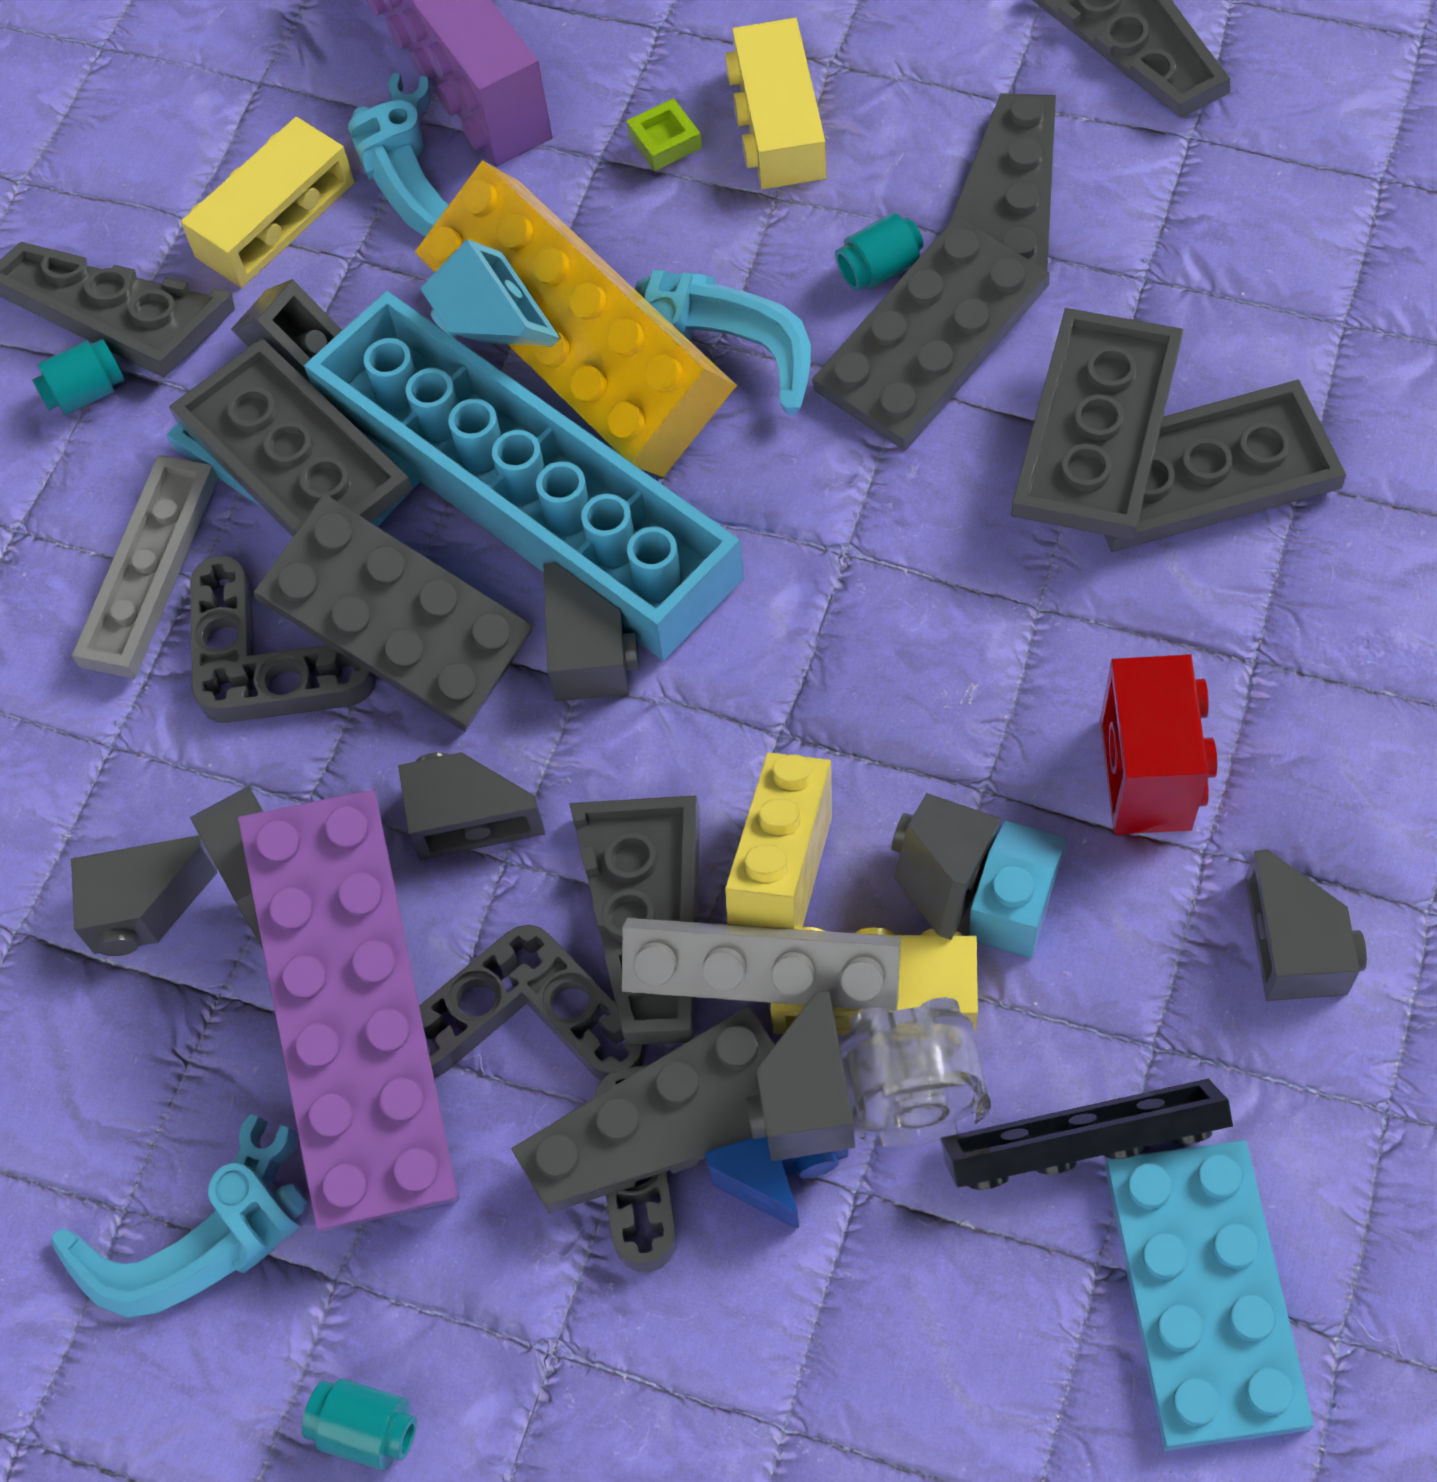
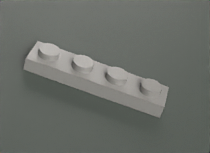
M157 455L71 655L79 668L136 679L218 481L212 465Z
M627 918L622 927V992L806 1005L815 993L830 991L832 1007L897 1012L901 936Z

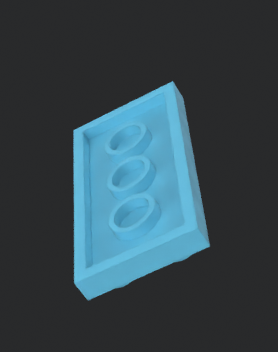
M1241 1140L1141 1154L1125 1159H1107L1105 1171L1163 1451L1310 1431L1314 1426L1247 1141Z

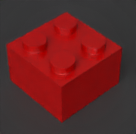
M1192 654L1111 659L1100 716V726L1114 835L1192 831L1199 807L1208 805V778H1215L1217 775V750L1213 737H1203L1201 718H1207L1208 688L1205 679H1195Z

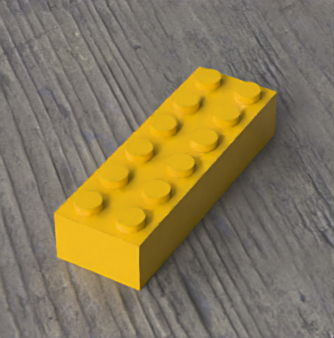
M482 160L414 253L436 272L466 239L501 251L560 337L553 346L508 345L619 455L636 467L664 478L737 385L519 180Z

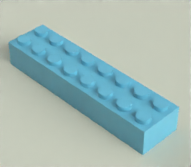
M385 291L304 365L311 385L356 428L388 447L417 469L420 482L543 573V563L556 562L617 607L621 612L624 632L626 634L636 633L637 642L662 661L744 579L740 539L454 337L446 334L437 325L388 291Z

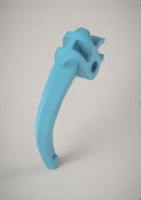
M393 73L388 81L391 101L372 108L362 106L355 109L352 119L348 123V131L368 180L374 179L383 195L405 223L426 237L449 206L426 179L416 159L424 148L420 126L421 113L432 100L428 77L420 76L418 89L412 94L402 93L403 83L401 74Z
M654 269L650 277L637 281L635 290L690 342L694 330L729 334L764 346L777 361L780 379V403L783 410L789 415H796L803 402L811 362V344L801 319L779 303L745 291L717 285L715 278L712 276L683 272L682 274L668 273L666 270Z
M250 1114L240 1128V1150L234 1163L222 1166L213 1174L210 1180L208 1196L216 1211L179 1241L140 1262L127 1264L113 1262L89 1246L77 1233L67 1229H59L51 1236L53 1248L69 1275L96 1306L125 1318L160 1313L212 1286L235 1270L244 1274L272 1252L274 1247L288 1235L291 1236L302 1226L298 1217L304 1213L308 1203L307 1197L294 1183L278 1188L273 1182L279 1165L286 1161L296 1149L298 1133L287 1126L280 1125L274 1142L269 1147L262 1149L260 1139L268 1122L259 1116Z

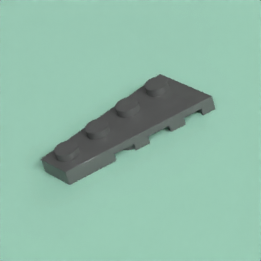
M1033 0L1180 118L1230 93V78L1172 0Z
M1000 93L949 224L956 216H959L1047 271L1056 95Z
M25 242L18 243L0 259V297L92 343L103 339L110 352L163 378L235 310L232 293L213 289L209 295L189 291L188 282L165 277L162 284L137 278L135 269L115 264L112 268L99 269L88 266L86 257Z
M697 796L569 803L592 895L596 921L603 942L605 959L621 1028L627 1045L690 1041L695 1038L696 997L622 992V927L627 918L697 922L700 807Z
M748 1005L515 1145L511 1150L548 1214L633 1187L636 1181L669 1170L673 1174L698 1166V1161L706 1159L704 1152L753 1137L746 1097L760 1095L756 1069L775 1044Z

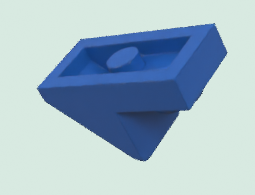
M752 1137L704 1152L713 1186L792 1227L799 1228L798 1211L786 1176L798 1173L800 1178L807 1179L826 1174L839 1165V1159L848 1157V1149L771 1162L767 1137L754 1140Z

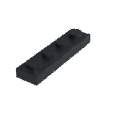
M1208 1078L946 1136L940 1139L945 1164L957 1188L968 1186L976 1190H985L1003 1185L1008 1181V1176L1035 1170L1041 1174L1063 1173L1073 1169L1077 1165V1161L1102 1155L1110 1159L1130 1158L1142 1153L1145 1149L1144 1146L1171 1140L1179 1144L1198 1143L1210 1138L1214 1130L1232 1127L1233 1122L1229 1100Z

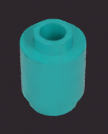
M893 212L845 238L844 246L835 250V260L842 277L854 291L864 287L872 290L912 267L920 258L919 250L924 247L923 238L918 227L910 218L903 220L901 216Z
M103 339L91 345L85 340L37 363L42 375L32 379L47 409L50 411L59 406L65 416L114 393L113 386L125 381L120 368Z
M344 1378L339 1379L336 1383L322 1380L317 1384L308 1400L302 1420V1436L315 1441L316 1449L385 1471L394 1459L402 1461L408 1454L414 1440L417 1419L409 1415L410 1406L407 1398Z

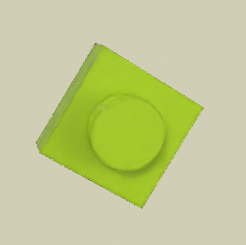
M674 98L626 120L628 137L654 172L702 149L701 133Z

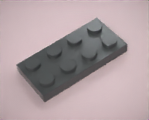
M956 216L812 378L814 391L906 451L1049 286V272L959 216Z
M1064 309L1013 498L1012 517L1134 540L1184 329L1076 309Z
M260 338L169 406L174 419L292 537L324 493L371 523L413 490L409 477L263 338Z
M1297 379L1164 416L1134 540L1104 535L1111 553L1341 489L1346 473L1300 380Z
M325 493L254 591V597L257 601L464 732H466L533 630V625Z

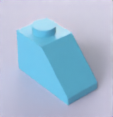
M466 239L420 288L433 308L431 311L432 319L441 330L452 337L460 335L482 343L553 346L560 339L503 253L485 245Z
M1005 820L989 851L970 915L969 936H977V943L1032 959L1068 838Z

